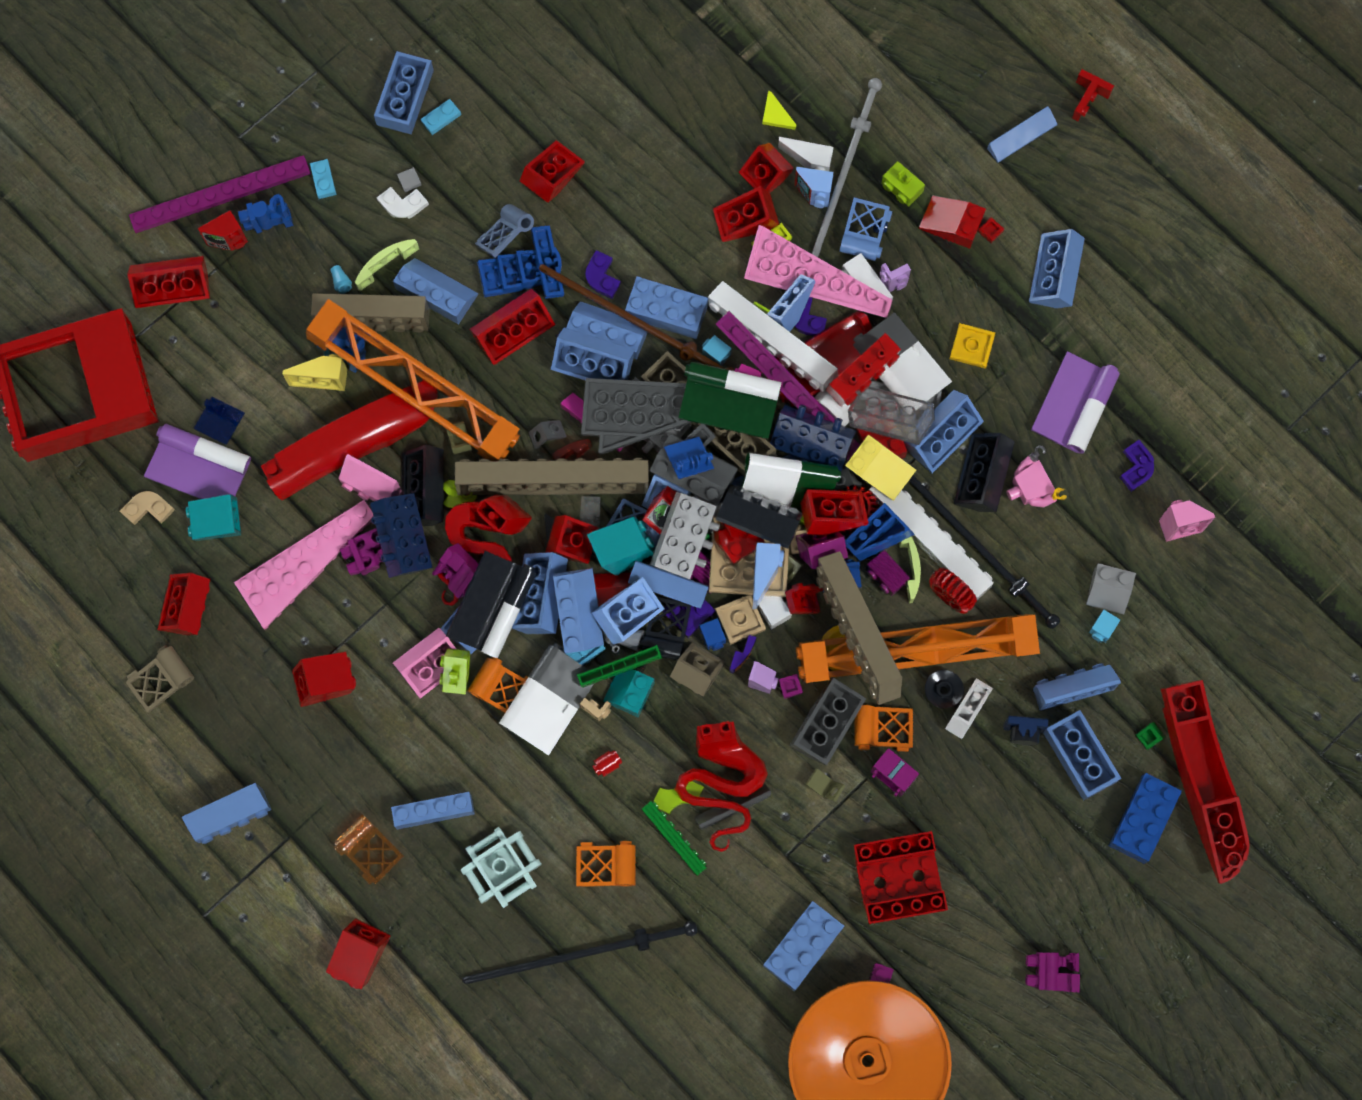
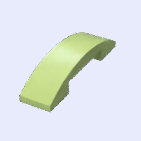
M412 239L395 243L373 256L362 268L355 281L357 289L362 291L375 280L372 274L398 255H401L405 260L419 250L417 241Z
M909 537L899 542V547L908 548L913 580H907L906 589L908 601L913 603L919 588L921 567L916 545L912 537Z

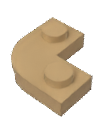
M145 491L135 495L120 512L134 525L147 512L162 524L174 512V508L158 494Z

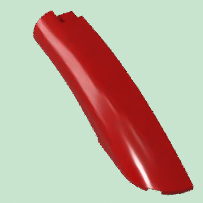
M425 381L417 383L422 402L438 399V390ZM412 386L402 389L415 398ZM392 393L303 437L274 455L275 458L261 465V468L268 479L266 480L274 494L283 501L320 478L343 467L347 454L360 459L384 447L387 448L422 427L430 417Z
M1197 680L1162 688L1161 693L1165 706L1163 712L1180 778L1197 830L1219 884H1222L1234 878L1240 872L1244 862L1247 861L1249 837L1240 799L1231 781L1217 739L1203 680Z

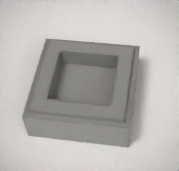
M414 167L397 174L404 192L421 186Z

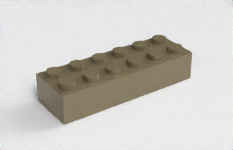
M312 294L311 316L313 319L326 301L330 299L350 315L376 331L394 330L396 332H404L405 330H412L413 332L421 333L424 330H429L430 309L425 296Z

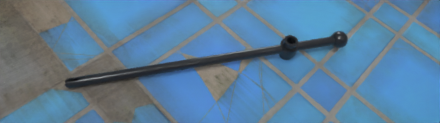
M914 475L911 477L909 482L1011 584V587L1008 589L1010 594L1015 598L1019 594L1022 595L1045 619L1046 626L1054 629L1061 622L1059 616L1050 614L1027 591L1026 588L1030 585L1029 582L1022 576L1016 579Z
M688 921L682 927L647 934L646 929L642 928L635 930V937L465 976L462 982L470 984L631 946H637L638 951H645L650 949L649 943L652 941L683 934L694 936L698 933L694 921Z

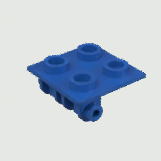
M700 437L664 447L678 479L714 469L711 462L713 455L711 452H706Z

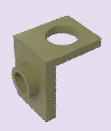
M817 768L806 783L809 788L821 797L836 802L845 788L844 784L833 781ZM838 788L837 792L832 796L833 791Z

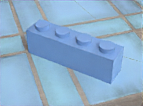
M470 792L391 807L394 827L397 830L475 814Z

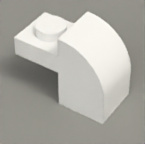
M826 390L824 392L820 391L814 397L834 418H841L843 420L841 425L844 427L856 415L850 405L844 404L841 407Z

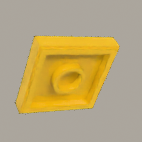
M959 323L950 359L986 369L995 332Z

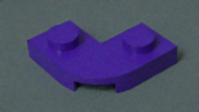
M596 250L586 268V280L591 289L613 299L621 281L606 274L613 258Z
M809 297L800 320L794 327L802 334L815 336L825 330L827 318L809 315L813 297Z
M1140 440L1123 451L1134 466L1123 473L1120 479L1131 492L1147 482L1154 472V458Z

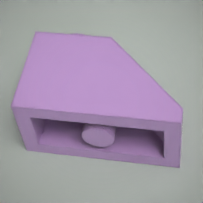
M754 661L748 687L770 694L771 689H776L779 678L775 677L776 671Z

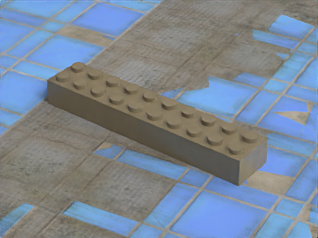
M583 458L576 459L575 461H567V459H557L556 461H548L547 459H538L537 461H529L528 459H519L517 461L500 459L491 462L488 459H481L479 462H471V460L463 459L460 462H455V486L457 496H462L463 494L470 495L471 492H473L472 495L646 494L648 491V460L643 458H634L633 460L616 458L613 461H606L603 458H597L594 461H587Z

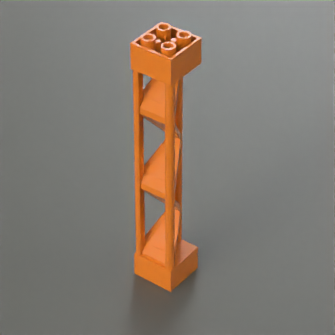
M330 299L326 301L307 327L306 338L324 351L328 348L478 450L477 454L482 458L488 459L491 462L506 459L509 453L508 448L513 449L519 440L520 435H518L520 428L481 404L350 315ZM343 326L346 328L354 357L332 342ZM354 333L387 356L360 360ZM368 366L405 367L415 398ZM415 375L449 398L422 402ZM464 407L476 439L430 408ZM477 417L493 427L483 442Z
M1034 614L880 632L883 639L914 635L901 645L885 641L893 660L900 657L914 660L895 663L898 669L1009 655L1018 657L1040 654L1036 617ZM988 626L977 635L957 631L959 629ZM846 637L799 642V647H796L797 659L801 660V666H798L799 678L803 679L805 683L826 681L833 677L861 674L862 670L860 666L857 667L855 664L854 653L852 650L849 651ZM839 645L826 654L825 646ZM976 647L987 650L986 652L964 654ZM828 666L840 670L828 671Z

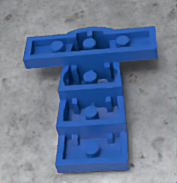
M550 225L531 228L535 250L516 251V254L498 255L495 259L478 260L477 265L484 297L518 292L540 285L543 286L545 299L564 296L562 283L539 270L540 265L544 264L561 274V257L556 247H554Z

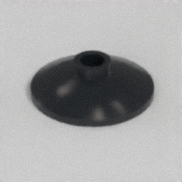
M936 671L926 681V697L931 704L938 708L947 709L954 707L963 697V682L952 671ZM940 688H946L947 693H941Z

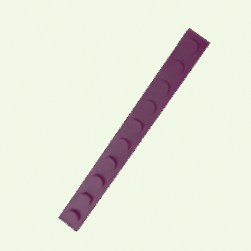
M303 155L129 214L135 233H139L311 173Z
M730 310L715 323L768 379L782 382L780 391L797 408H799V405H805L807 407L805 412L816 416L818 411L824 412L823 419L834 423L835 418ZM855 439L853 440L847 460L854 455L860 446Z

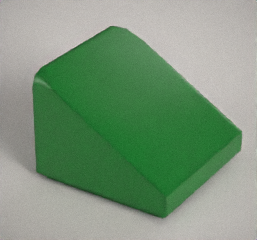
M1155 722L1150 723L1135 734L1147 750L1166 738Z

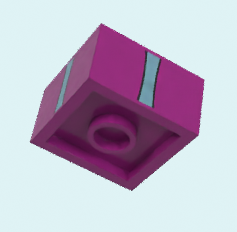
M889 748L871 770L872 778L877 777L895 792V797L897 795L902 797L919 775L916 770Z

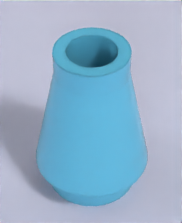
M333 266L330 271L332 273L334 289L340 294L349 292L352 288L351 280L342 270L341 266Z

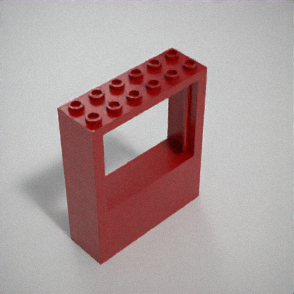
M122 308L0 344V399L4 401L5 405L2 406L5 417H8L9 420L7 428L10 435H13L14 440L11 441L13 450L18 452L19 456L23 457L27 462L159 422L132 323ZM75 341L96 418L27 438L7 361Z

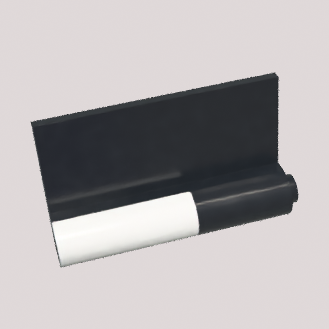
M485 551L446 637L498 658L537 574L534 572L535 568L525 563L522 567Z

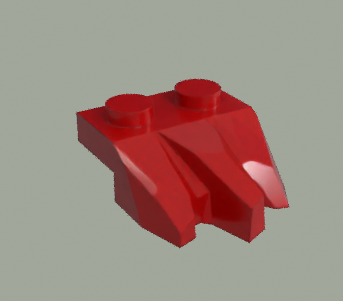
M723 522L721 524L724 529L714 531L715 542L725 552L733 565L756 551L757 543H766L760 537Z

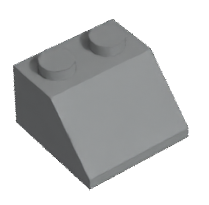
M1098 563L1094 568L1086 605L1124 615L1133 589L1136 573Z

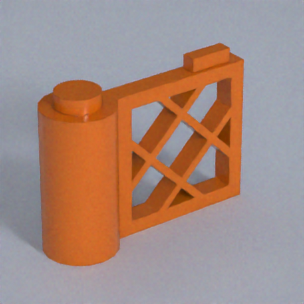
M487 657L467 691L506 713L508 709L507 703L513 702L514 699L506 700L504 690L515 687L516 694H518L517 686L523 685L528 676L522 678L503 667L500 659ZM505 673L513 678L514 685L503 687L501 679ZM502 690L504 701L496 703L490 699L493 692Z
M862 705L855 717L854 746H857L858 750H870V747L875 746L894 747L896 751L908 752L909 748H913V709ZM878 712H886L891 719L884 725L878 719ZM899 713H908V722L904 726L895 718ZM892 720L901 728L894 735L886 728ZM882 730L891 737L887 742H878V733ZM903 731L908 736V743H900L895 736Z
M620 841V845L593 846V842H582L581 846H577L576 886H636V845H632V841ZM605 850H612V858L605 864L599 856ZM582 851H590L594 855L587 864L581 859ZM596 859L604 865L597 874L589 867ZM606 868L612 873L611 882H603L599 877ZM588 869L594 877L589 882H581V874Z

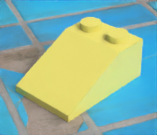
M330 354L329 356H321L285 369L282 374L289 386L345 391L348 369L340 356Z
M870 435L865 438L845 465L893 501L917 471Z

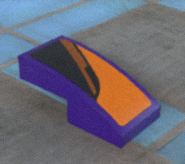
M748 636L743 653L735 651L730 673L734 674L748 659L756 643V637Z

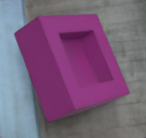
M797 674L778 679L784 699L803 694Z

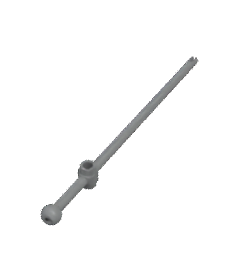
M872 78L868 82L869 93L859 118L853 117L851 128L855 129L812 251V254L816 257L819 256L861 134L870 130L871 122L867 121V117L876 92L882 88V82L878 78Z

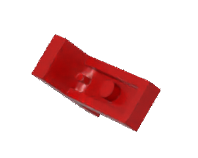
M1082 69L1076 83L1087 88L1076 107L1072 119L1079 121L1081 116L1085 117L1090 108L1088 107L1089 102H1094L1097 95L1108 99L1114 85Z

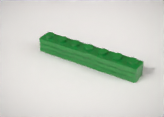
M656 645L577 674V677L583 688L659 660L662 656Z
M650 801L641 810L694 874L698 876L707 868L705 866L707 864L703 859L700 860L697 857L699 854L695 849L692 850L689 847L691 846L690 843L682 839L683 835L681 832L673 828L675 825L671 821L668 822L666 814L658 810L659 806L656 802Z

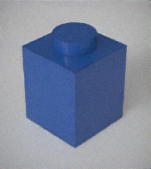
M718 618L700 625V632L708 650L716 651L724 647L723 644H726V638Z

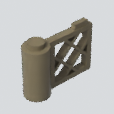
M163 646L157 651L158 655L153 661L139 672L134 670L127 676L126 684L148 713L194 679L193 674L172 646ZM156 665L159 668L158 678L149 677L150 669ZM139 678L145 679L143 690L136 689L133 685ZM149 679L158 680L156 691H147ZM162 681H168L172 686L166 693L160 692ZM146 694H156L154 703L149 706L145 701Z

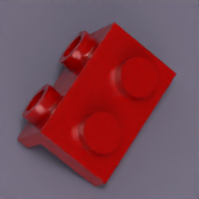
M802 583L793 585L792 589L785 591L790 614L819 613L820 607L816 593L823 591V588H819L815 584L803 586Z

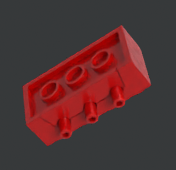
M885 333L829 384L826 391L841 407L844 404L850 405L858 396L857 392L863 393L870 386L873 378L876 381L884 373L886 366L890 368L900 357L898 354L901 349Z

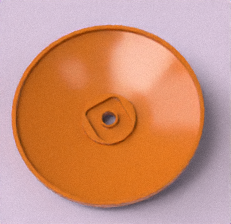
M857 981L839 986L827 992L816 1000L804 1013L795 1028L790 1042L788 1074L796 1100H944L951 1077L952 1061L949 1041L935 1013L926 1003L910 991L887 982ZM866 1055L873 1057V1063L869 1066H865L862 1063V1059Z

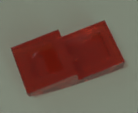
M589 439L570 443L552 454L553 460L566 459L571 454H574L578 459L592 448V443Z

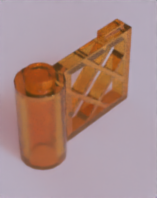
M363 814L334 842L336 844L334 849L341 856L346 854L364 872L362 877L369 884L372 882L377 884L404 857ZM376 834L382 839V848H370V840ZM368 842V848H362ZM384 842H385L390 848H384ZM359 850H368V862H358L354 855ZM370 850H382V862H370ZM384 850H393L398 857L393 862H384ZM361 864H368L367 870ZM370 864H382V873L376 879L370 874ZM384 864H390V865L384 870Z

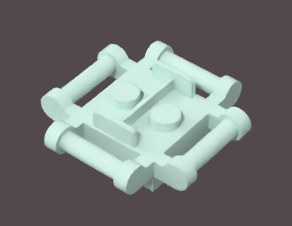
M497 827L494 829L495 832L472 847L470 845L465 848L473 861L460 871L463 875L467 876L479 895L478 899L481 904L495 895L501 906L505 908L510 901L528 889L537 887L529 872L542 864L529 849L521 831L506 839L501 829ZM498 838L501 840V842L491 847L481 855H476L478 851L488 846ZM514 842L517 843L530 863L526 867H524L511 846ZM474 868H478L491 890L488 892L484 890L472 871ZM524 876L526 879L525 883L502 896L500 891Z

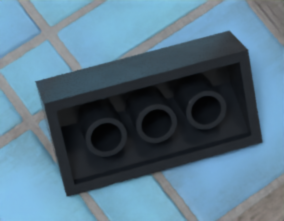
M1002 433L971 435L954 505L979 512H997L1015 441Z
M423 445L402 453V495L414 493L422 526H433L443 523L444 449L429 445Z
M731 485L716 520L774 544H780V546L788 549L798 530L803 513L795 508L783 506L778 501L766 499L758 493L746 491L741 486Z

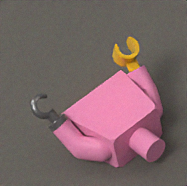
M1037 446L1035 453L1027 456L1014 472L1012 480L1014 487L1006 491L1011 501L1020 497L1024 505L1046 507L1056 502L1057 499H1066V495L1059 496V493L1065 489H1055L1040 460H1038L1040 455L1038 452L1039 448L1043 450V454L1046 453L1043 446Z

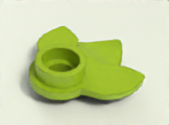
M448 480L443 483V490L448 495L443 502V505L453 508L461 503L474 502L477 498V495H472L473 492L468 496L464 494L457 496L455 480Z

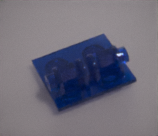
M211 397L210 400H205L204 406L206 408L193 429L227 445L245 412Z

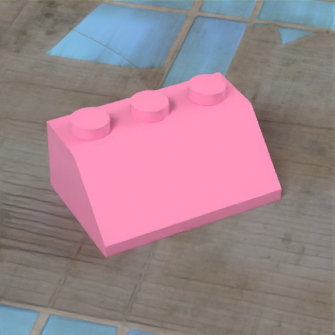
M347 454L339 476V480L345 490L349 492L354 490L360 498L366 501L370 499L374 502L401 494L402 490L397 480Z
M1177 500L1171 503L1159 522L1167 542L1202 533L1215 518V515L1190 500L1185 502Z
M437 628L393 662L419 698H422L439 685L440 674L443 673L444 668L440 667L441 656L445 655L447 649H456L440 628Z

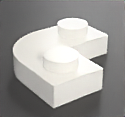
M392 187L377 197V201L392 217L412 218L429 205L428 201L417 189L403 200Z

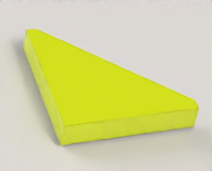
M768 91L762 124L796 130L795 122L773 93Z

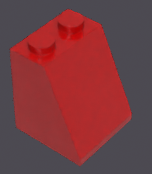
M346 652L301 659L292 670L301 707L348 695L356 687V679L351 673V660L347 657Z
M355 918L342 931L326 973L336 980H343L349 983V986L362 990L369 982L391 935Z

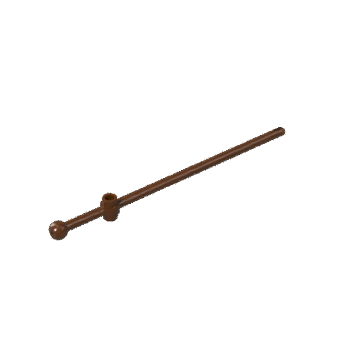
M540 265L539 270L680 350V358L687 361L694 358L705 365L735 371L734 368H725L697 352V345L694 342L689 341L683 344L548 266Z

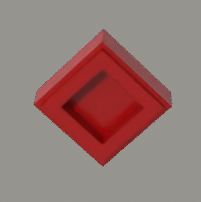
M990 217L978 229V232L992 243L1004 232V228Z

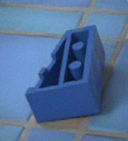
M884 503L868 518V525L858 527L845 540V544L859 561H862L915 534Z

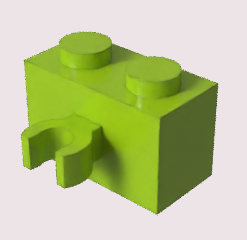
M898 161L883 175L881 183L886 191L892 192L900 203H905L908 207L923 193L925 187L922 181Z
M447 649L445 655L441 656L440 667H444L439 684L443 685L442 692L466 694L469 686L470 651Z

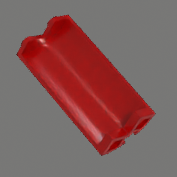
M858 310L803 343L838 368L839 376L861 356L853 346L855 343L853 339L860 333L865 335L873 328L867 315ZM785 367L812 396L821 391L814 389L805 378L798 377L791 367ZM779 391L782 402L794 407L795 405Z

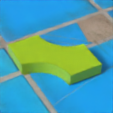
M691 781L686 789L693 796L700 797L704 786ZM660 788L654 799L659 806L658 810L669 815L677 806L689 804L681 800L675 789L667 790Z

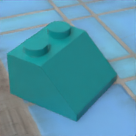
M629 670L614 677L603 702L606 703L608 701L611 703V706L639 717L655 684V680L636 670Z

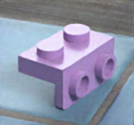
M886 263L881 266L879 278L889 292L895 289L901 290L908 283L911 269L908 264H905L890 271Z

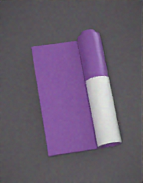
M1067 351L1031 431L1076 453L1083 454L1120 375L1117 371L1118 369L1113 365L1100 368Z
M168 424L159 427L157 431L159 444L144 474L145 478L199 499L229 494L236 496L249 467L250 456Z

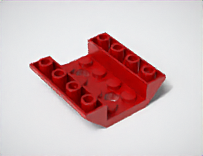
M932 831L854 845L856 870L863 906L869 924L948 911L944 890L942 891L936 863V848ZM921 871L924 874L923 881H916L913 878V873ZM878 877L883 878L885 881V886L881 889L874 885V880Z

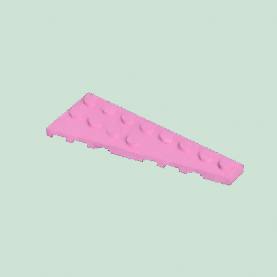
M761 225L758 226L744 279L788 290L798 276L802 274L815 280L809 297L881 317H888L892 299Z
M365 500L234 582L264 630L337 557L340 548L348 544L347 540L354 538L371 522L372 517H374L373 512Z

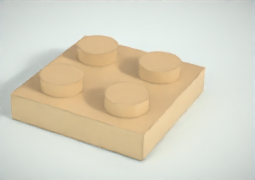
M751 595L715 608L730 645L748 638L749 635L753 636L766 630L758 609H752L753 598Z

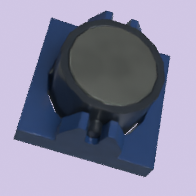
M1009 716L1003 724V730H1010V743L1028 746L1038 745L1040 734L1048 727V720Z

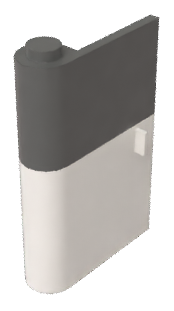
M894 312L865 335L860 333L853 339L855 342L853 346L862 355L885 333L899 346L901 351L898 355L900 357L890 368L886 366V370L879 378L911 415L952 381Z
M556 643L553 646L548 645L499 722L502 727L523 738L547 755L551 753L580 707V703L594 685L581 687L577 674L589 670L563 653L564 649Z

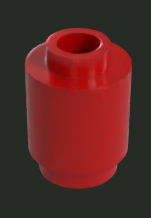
M615 750L608 751L593 760L595 765L592 768L598 776L602 775L605 777L619 768L622 760Z

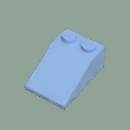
M757 543L752 609H757L777 575L778 568L782 567L784 550H780V544Z
M642 577L592 612V615L614 645L625 641L663 611L664 607Z

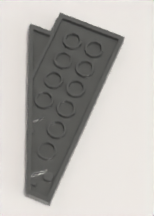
M586 378L581 435L600 437L598 453L605 454L692 423L691 421L678 419L687 383Z

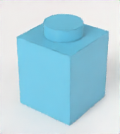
M715 335L711 339H706L702 345V355L721 366L732 353V348Z
M1103 610L1089 633L1092 634V638L1096 641L1106 643L1120 622V619Z

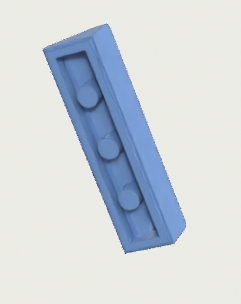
M1048 106L989 143L987 149L997 163L1057 126Z
M635 561L628 581L629 584H633L643 577L653 592L697 608L702 607L709 587L639 561Z

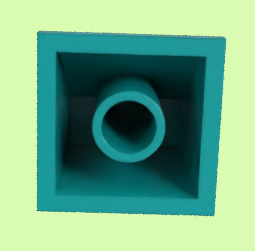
M229 494L188 502L186 515L187 518H190L188 534L189 537H192V540L200 541L241 536L237 497Z
M635 517L587 534L601 567L616 576L632 568L635 561L642 562L654 554L653 547L655 545L653 540L646 534L647 527L645 523Z

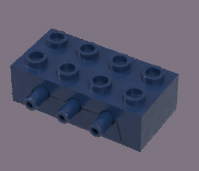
M785 405L779 414L770 444L778 450L814 463L838 466V470L842 471L856 431L842 426L843 420L841 418H835L834 423L823 419L824 412L818 411L816 416L805 412L807 408L805 405H799L798 410Z
M414 493L383 498L370 503L374 513L371 522L376 525L378 533L376 541L381 545L383 553L381 561L385 562L388 577L392 578L433 568Z

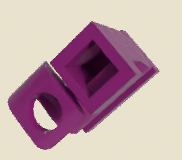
M376 528L354 539L347 540L348 544L340 548L344 560L354 556L355 561L346 565L351 576L359 573L364 576L380 568V563L382 562L381 555L383 553L382 549L374 553L375 550L381 548L380 543L376 541L378 536Z
M457 543L447 548L432 575L435 576L441 572L447 573L445 578L450 580L448 588L459 599L464 597L479 564Z
M1036 952V954L1026 955V966L1036 967V975L1026 974L1025 985L1036 987L1038 990L1080 993V974L1058 973L1059 967H1066L1070 971L1079 972V953L1059 956V953Z

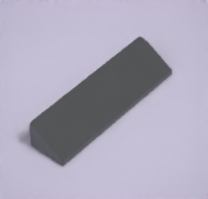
M763 784L761 788L748 797H734L728 801L736 802L745 808H749L769 798L771 791L766 784ZM714 807L695 816V820L699 829L703 830L738 813V811Z

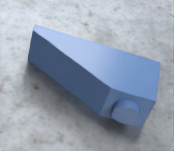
M800 274L767 315L790 332L800 320L814 287L815 280Z

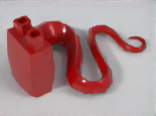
M493 495L480 502H465L455 505L446 515L445 530L452 545L458 543L468 553L483 555L487 551L512 562L504 546L495 542L468 539L465 536V527H475L486 531L513 535L522 532L532 517L509 496ZM443 572L437 574L438 578L448 586L450 580L445 578V574ZM446 590L443 591L442 601L444 604L453 606L459 601L455 593H453V601L447 602L444 598Z
M734 721L697 726L696 748L701 759L736 769L744 774L743 780L735 782L721 778L707 770L692 768L679 775L675 791L681 800L691 805L726 808L743 813L745 820L742 825L718 830L711 836L709 843L712 849L720 852L728 849L730 841L728 839V844L725 848H719L715 845L716 838L721 835L746 831L752 819L749 809L732 801L693 796L688 793L686 787L689 782L695 780L732 796L748 797L763 786L768 775L765 762L741 741Z

